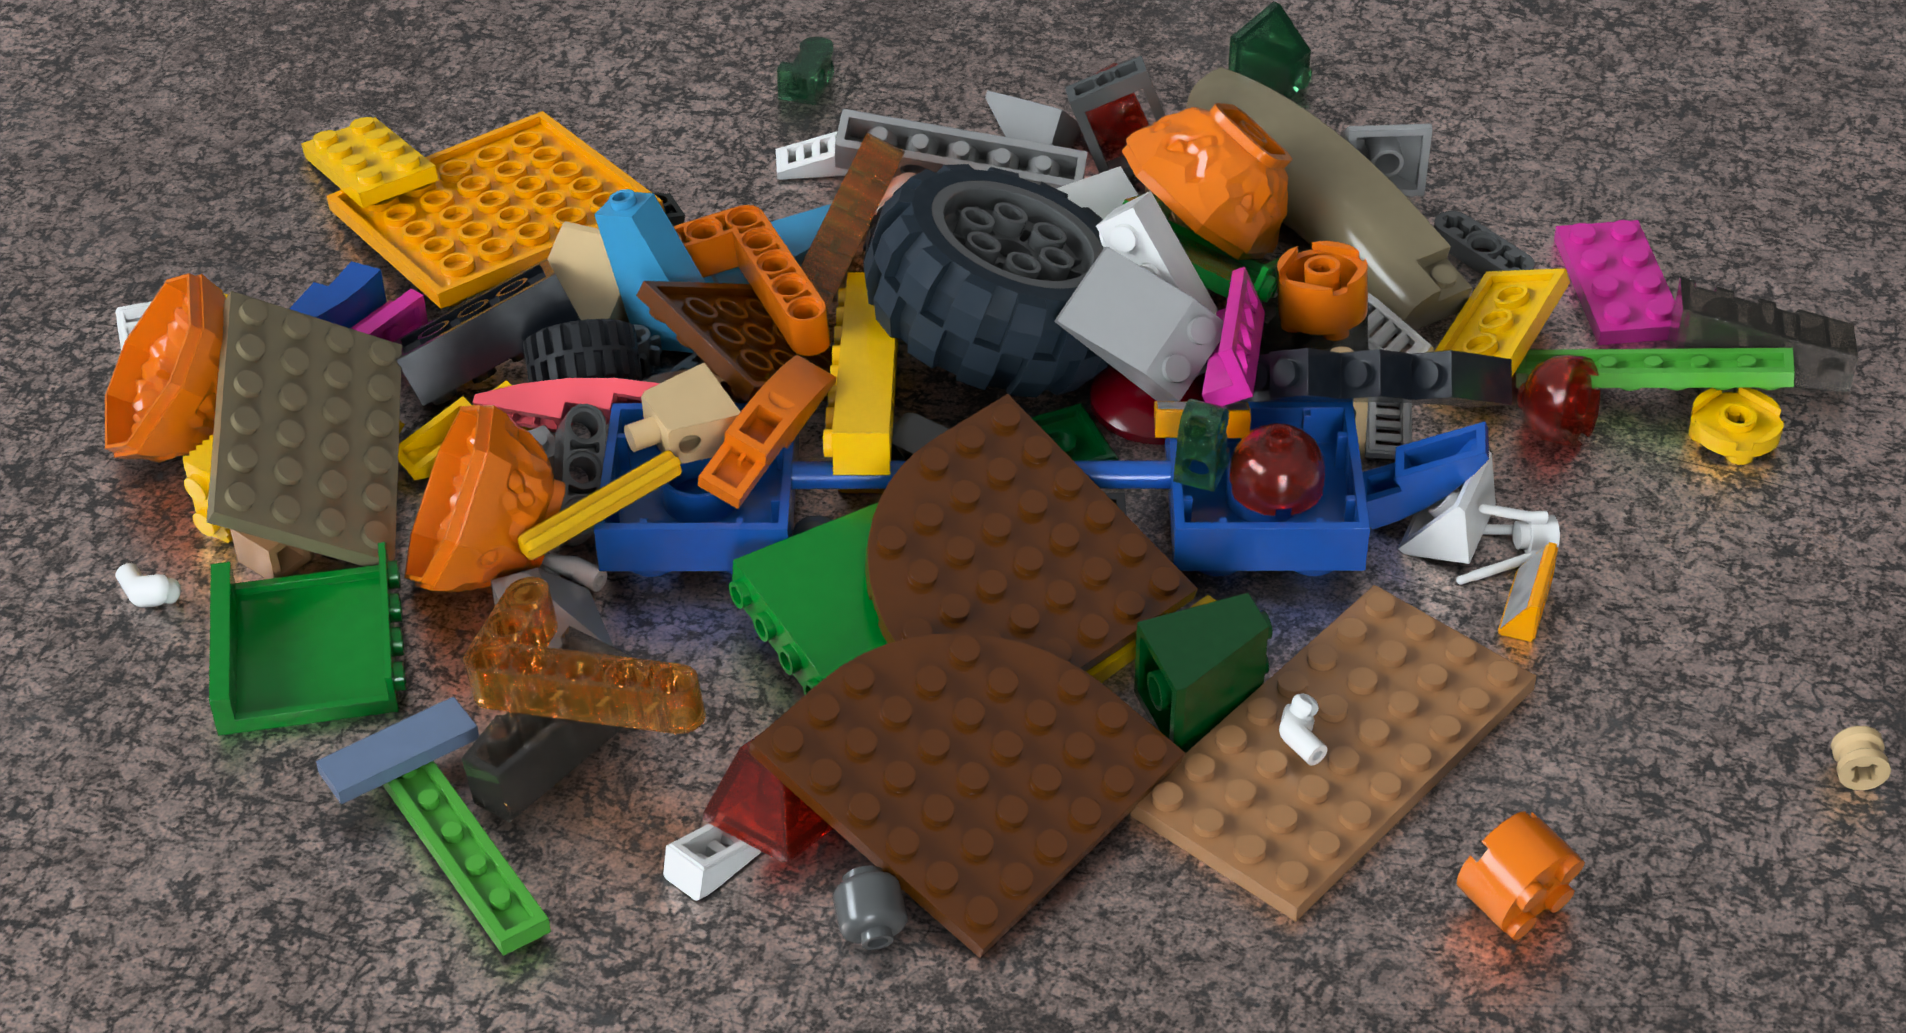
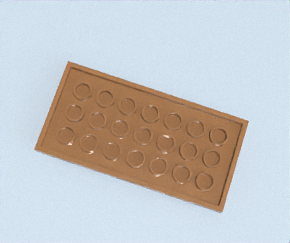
M1373 585L1185 753L1181 764L1131 811L1130 816L1296 922L1534 690L1536 675L1380 587ZM1301 693L1311 696L1318 703L1319 710L1313 716L1315 722L1312 733L1328 748L1323 760L1314 766L1306 763L1284 742L1279 733V726L1286 704H1291L1293 697Z

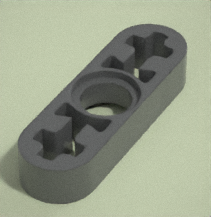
M1445 211L1436 216L1434 228L1451 246L1449 254L1484 276L1487 271L1534 270L1535 261L1529 254L1468 215L1458 211ZM1482 248L1493 252H1479L1474 249Z

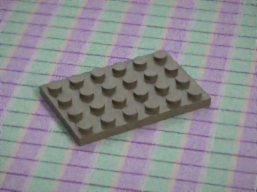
M231 291L224 301L223 338L219 359L206 523L365 567L379 565L378 543L385 542L389 561L395 560L401 366H399L396 359L402 355V345Z

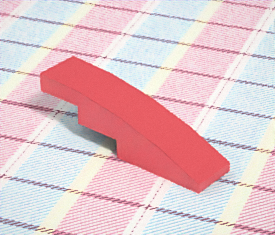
M564 378L521 383L474 395L472 403L474 406L495 405L505 412L518 426L535 429L545 425L550 432H556L557 427L567 413L578 404L595 406L604 415L606 424H609L612 403H642L641 396L644 391L660 383L620 378Z

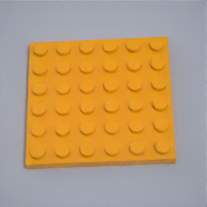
M541 111L426 156L425 158L436 166L439 178L436 182L365 208L358 205L342 190L329 194L326 197L330 211L442 309L444 307L456 306L462 303L464 299L487 291L546 258L548 259L559 230L565 221L598 228L594 214L616 191L630 189L640 193L652 192L544 111ZM656 196L658 202L664 210L663 200Z

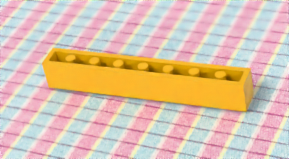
M848 272L846 288H838V307H836V326H834V345H832V365H830V374L837 378L835 384L828 392V407H826L825 418L826 429L823 431L824 457H833V475H890L898 338H891L876 320L874 305L868 303L864 272Z

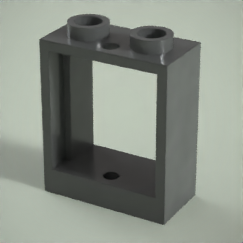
M1142 55L1065 87L1069 103L1098 172L1102 173L1121 166L1129 181L1135 177V174L1125 156L1122 155L1106 161L1086 112L1143 89L1155 120L1158 121L1163 116H1166Z

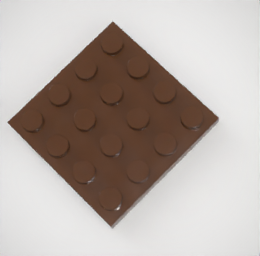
M643 281L636 295L650 309L649 313L652 317L665 323L677 335L676 339L678 342L692 349L713 374L720 376L732 388L733 395L745 403H748L777 370L794 356L799 355L791 349L750 284ZM831 346L818 355H799L830 373V365H832ZM828 393L822 401H828Z

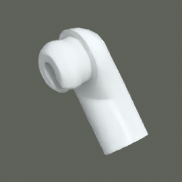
M546 554L539 567L556 576L563 575L595 592L603 588L608 576L606 571H599L598 566L578 556Z
M133 563L123 564L116 571V579L129 600L138 607L147 608L159 606L163 603L172 604L180 597L181 586L175 578H167L161 574L143 576L138 566Z
M1301 693L1293 697L1291 704H1286L1279 726V733L1284 742L1306 763L1314 766L1323 760L1328 748L1312 733L1315 722L1313 716L1319 710L1318 703L1311 696Z

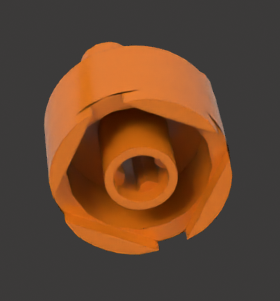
M1317 241L1312 242L1311 250L1298 253V246L1287 250L1279 258L1277 263L1278 314L1283 330L1291 333L1301 332L1311 335H1323L1328 340L1339 341L1347 338L1350 334V329L1358 326L1366 318L1368 313V263L1366 258L1364 261L1359 258V250L1345 243Z
M1522 811L1506 819L1485 837L1482 843L1488 848L1478 862L1470 855L1457 877V886L1504 933H1507L1516 941L1532 929L1537 921L1535 916L1547 908L1551 913H1556L1570 901L1575 890L1569 884L1583 869L1585 862L1542 819L1533 812L1529 815L1526 811Z

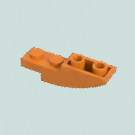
M799 355L786 362L760 388L726 430L723 444L698 476L697 486L739 509L782 448L788 449L835 384L837 377Z

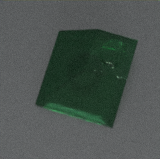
M1273 1L1230 37L1228 70L1253 79L1290 99L1298 91L1305 89L1311 80V49L1281 4Z

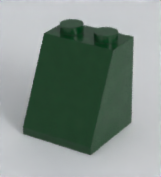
M1245 593L1137 622L1134 693L1152 725L1185 753L1264 684V676L1269 672V661L1266 654L1268 639L1272 638V625L1268 614L1264 610L1259 611L1250 594Z

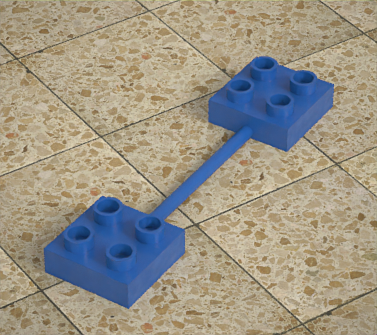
M1248 402L1251 409L1249 438H1223V442L1210 438H1165L1166 460L1074 461L1100 489H1168L1173 564L1180 571H1200L1210 576H1227L1237 571H1295L1306 576H1322L1332 571H1365L1370 523L1353 402ZM612 403L600 488L662 453L657 445L633 452L627 442L624 426L644 419L642 403ZM735 403L740 411L748 404ZM798 433L788 449L782 448L739 509L697 486L698 476L712 458L681 464L682 473L680 476L594 525L599 571H632L645 577L661 576L671 571H726L733 574L734 559L793 536L796 489H886L892 477L906 461H891L890 475H833V461H798Z

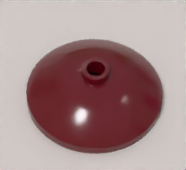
M1109 364L1095 376L1091 384L1090 405L1096 419L1106 429L1127 440L1143 444L1165 445V438L1155 437L1154 401L1156 400ZM1206 372L1194 379L1180 401L1193 402V400L1205 402L1202 397Z

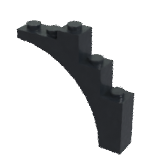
M1311 348L1271 351L1270 354L1259 355L1253 397L1237 402H1383L1463 407L1512 405V359L1453 350L1414 354L1382 349L1342 353Z

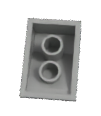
M1104 247L1054 321L1156 401H1180L1221 341L1224 323L1223 320L1195 298L1109 247Z

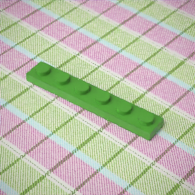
M1793 348L1529 350L1516 370V388H1529L1534 391H1545L1550 388H1575L1580 391H1589L1595 388H1621L1627 391H1634L1640 388H1667L1675 391L1686 388H1714L1716 390L1761 388L1764 390H1776L1780 387H1794Z
M434 761L383 784V787L503 956L551 932L547 915Z

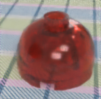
M1114 62L1100 69L1095 74L1105 71L1114 66H1117L1118 64ZM1135 93L1086 112L1095 133L1102 141L1111 145H1127L1125 139L1133 132L1149 126Z
M1573 355L1554 356L1539 363L1531 371L1526 382L1520 386L1517 396L1518 406L1523 411L1526 423L1536 436L1548 442L1573 447L1583 445L1578 440L1581 433L1587 437L1591 436L1598 418L1600 406V390L1592 389L1591 376H1599L1598 369L1592 359Z
M1279 423L1258 426L1247 432L1235 447L1230 465L1229 481L1232 484L1231 492L1234 498L1247 509L1263 515L1275 516L1276 509L1292 508L1291 515H1294L1316 505L1323 495L1325 480L1324 455L1315 439L1303 429Z

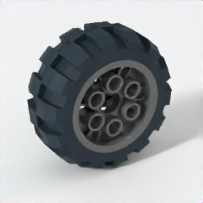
M969 164L943 165L936 173L925 169L909 178L884 203L863 262L868 303L874 305L876 320L891 338H901L908 345L907 352L932 369L939 366L957 375L955 379L957 381L983 390L987 386L1005 389L1010 396L1035 398L1044 390H1049L1056 396L1077 390L1104 370L1109 364L1054 321L1104 249L1096 227L1103 219L1089 207L1082 208L1067 199L1068 194L1044 182H1041L1039 185L1019 178V173L990 167L988 171L976 170Z

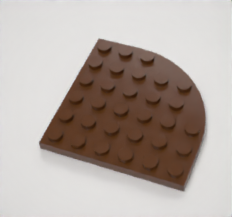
M1006 394L928 442L900 467L888 483L878 502L866 547L865 574L868 596L870 600H873L874 608L879 618L878 626L887 643L911 637L941 633L991 635L1041 648L1069 661L1086 672L1136 639L1137 622L1177 611L1194 599L1198 589L1009 394Z
M941 633L911 637L885 644L861 654L840 666L818 683L750 742L749 754L875 866H879L884 872L897 877L904 892L979 958L987 953L1103 840L1157 784L1161 783L1180 765L1185 755L1183 750L1114 692L1069 661L1041 648L1019 641L970 633Z

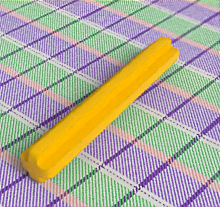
M664 451L520 534L517 539L521 553L529 560H536L670 482L682 473L680 459L678 456L675 457L671 451Z

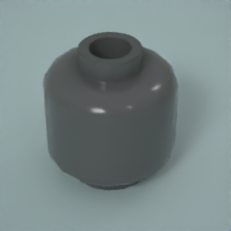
M862 866L848 871L843 875L842 882L837 885L833 892L832 898L837 922L843 938L852 943L862 944V947L866 950L882 949L892 944L894 941L893 937L904 929L908 921L903 894L897 877L884 872L879 866Z

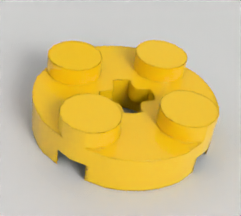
M1710 388L1702 392L1695 399L1690 417L1689 437L1707 449L1724 455L1729 462L1737 465L1749 464L1752 462L1753 457L1765 455L1779 444L1784 428V420L1782 421L1780 418L1781 409L1778 403L1768 395L1752 388H1738L1737 393H1722L1723 390Z

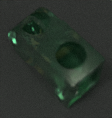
M824 37L804 39L800 42V53L793 63L781 62L777 68L778 99L809 105L817 104L834 75V65L831 60L834 49L832 41Z
M1195 399L1188 400L1178 429L1173 482L1212 492L1215 491L1229 463L1230 448L1227 447L1226 434L1229 419V409L1227 407ZM1192 460L1204 462L1209 469V473L1197 474L1188 468Z

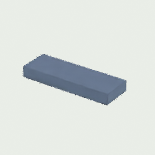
M453 696L317 760L318 773L342 805L480 739L478 727Z

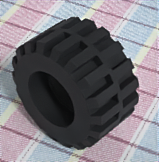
M615 319L572 321L544 328L523 341L529 382L564 378H620L643 381L635 327L628 322Z

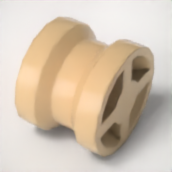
M1868 726L1846 728L1832 739V754L1834 760L1838 762L1837 774L1840 783L1846 788L1852 790L1876 788L1883 784L1890 776L1891 768L1888 758L1884 754L1885 746L1882 735L1875 728Z

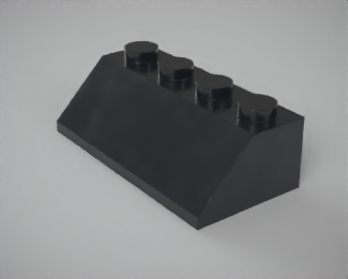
M546 258L393 341L402 345V355L396 361L401 366L403 373L422 405L425 406L430 402H433L434 405H439L453 398L458 393L456 388L470 380L477 384L493 376L497 372L495 367L509 359L512 362L525 359L523 341L532 334L550 326L581 319Z

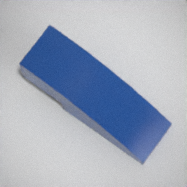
M351 261L329 286L313 282L289 309L351 328L387 302L381 269Z
M1486 422L1396 447L1395 463L1364 471L1363 480L1371 529L1400 521L1428 508L1451 494L1473 476L1489 460V434Z

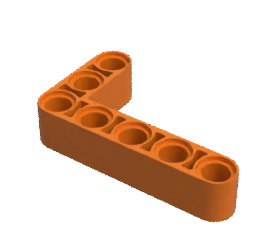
M754 205L736 206L673 226L703 278L739 267L783 337L796 354L813 356L829 348L831 340L825 302L759 207Z

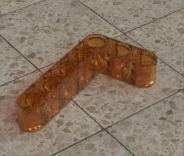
M868 132L801 264L802 270L825 302L826 312L905 153L904 150Z
M526 577L511 583L463 657L474 701L482 708L672 734L692 732L699 728L706 718L698 675L691 666L548 647L559 625L548 583L542 578Z

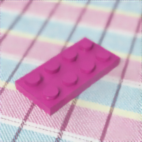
M1617 220L1615 222L1576 223L1574 225L1556 226L1554 241L1598 345L1684 338L1686 324L1638 220Z

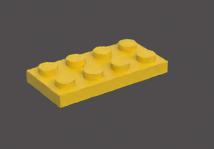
M376 117L358 118L352 121L349 127L337 131H322L315 134L312 140L301 143L305 158L362 208L439 180L436 166Z
M1566 268L1485 272L1434 352L1453 350L1512 359L1513 377L1570 284Z

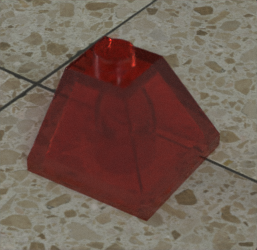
M753 738L738 750L705 808L703 820L787 864L834 828L749 754L750 742L755 739Z

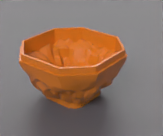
M1215 103L1210 110L1191 107L1179 113L1163 116L1152 125L1133 132L1125 139L1127 145L1122 152L1136 178L1196 234L1237 260L1261 259L1267 253L1274 252L1278 244L1280 226L1287 215L1288 174L1285 168L1292 161V157L1245 112L1232 104Z
M187 273L167 279L124 342L105 394V449L113 452L114 458L146 459L161 463L177 456L189 455V451L196 450L197 445H203L202 440H209V435L214 433L219 359L223 338V309L226 297L223 291L203 274L194 276Z
M495 405L462 406L438 450L409 540L404 578L414 581V586L449 593H459L464 590H475L477 588L482 589L491 586L490 580L539 568L545 557L544 554L536 560H529L521 553L517 539L520 534L560 512L565 495V482L554 479L553 469L543 446L530 432L520 428L505 412Z

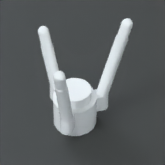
M1488 504L1480 505L1479 511L1481 513L1521 520L1515 521L1514 525L1487 524L1483 535H1513L1515 548L1523 549L1526 554L1460 575L1456 578V582L1459 585H1463L1520 567L1549 542L1556 543L1557 547H1559L1560 530L1556 517L1548 515L1547 511H1526Z

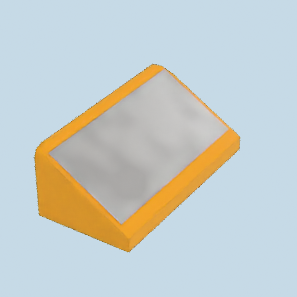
M1154 401L1155 437L1209 438L1207 435L1189 434V424L1223 432V438H1249L1251 409L1248 402H1234L1222 406L1224 409L1219 415L1218 423H1207L1191 418L1193 402Z
M1549 542L1516 571L1498 628L1500 635L1532 642L1536 638L1553 581L1558 554L1556 543Z

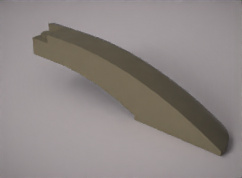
M1221 67L1198 81L1190 92L1186 109L1199 107L1210 110L1215 103L1232 104L1250 116L1292 157V161L1285 168L1288 174L1287 215L1283 220L1284 224L1299 234L1311 246L1312 242L1335 241L1348 244L1359 250V258L1362 261L1366 258L1368 263V293L1381 301L1413 330H1418L1461 311L1469 299L1472 286L1447 259L1451 246L1414 204L1368 158L1313 114L1280 93L1253 79Z

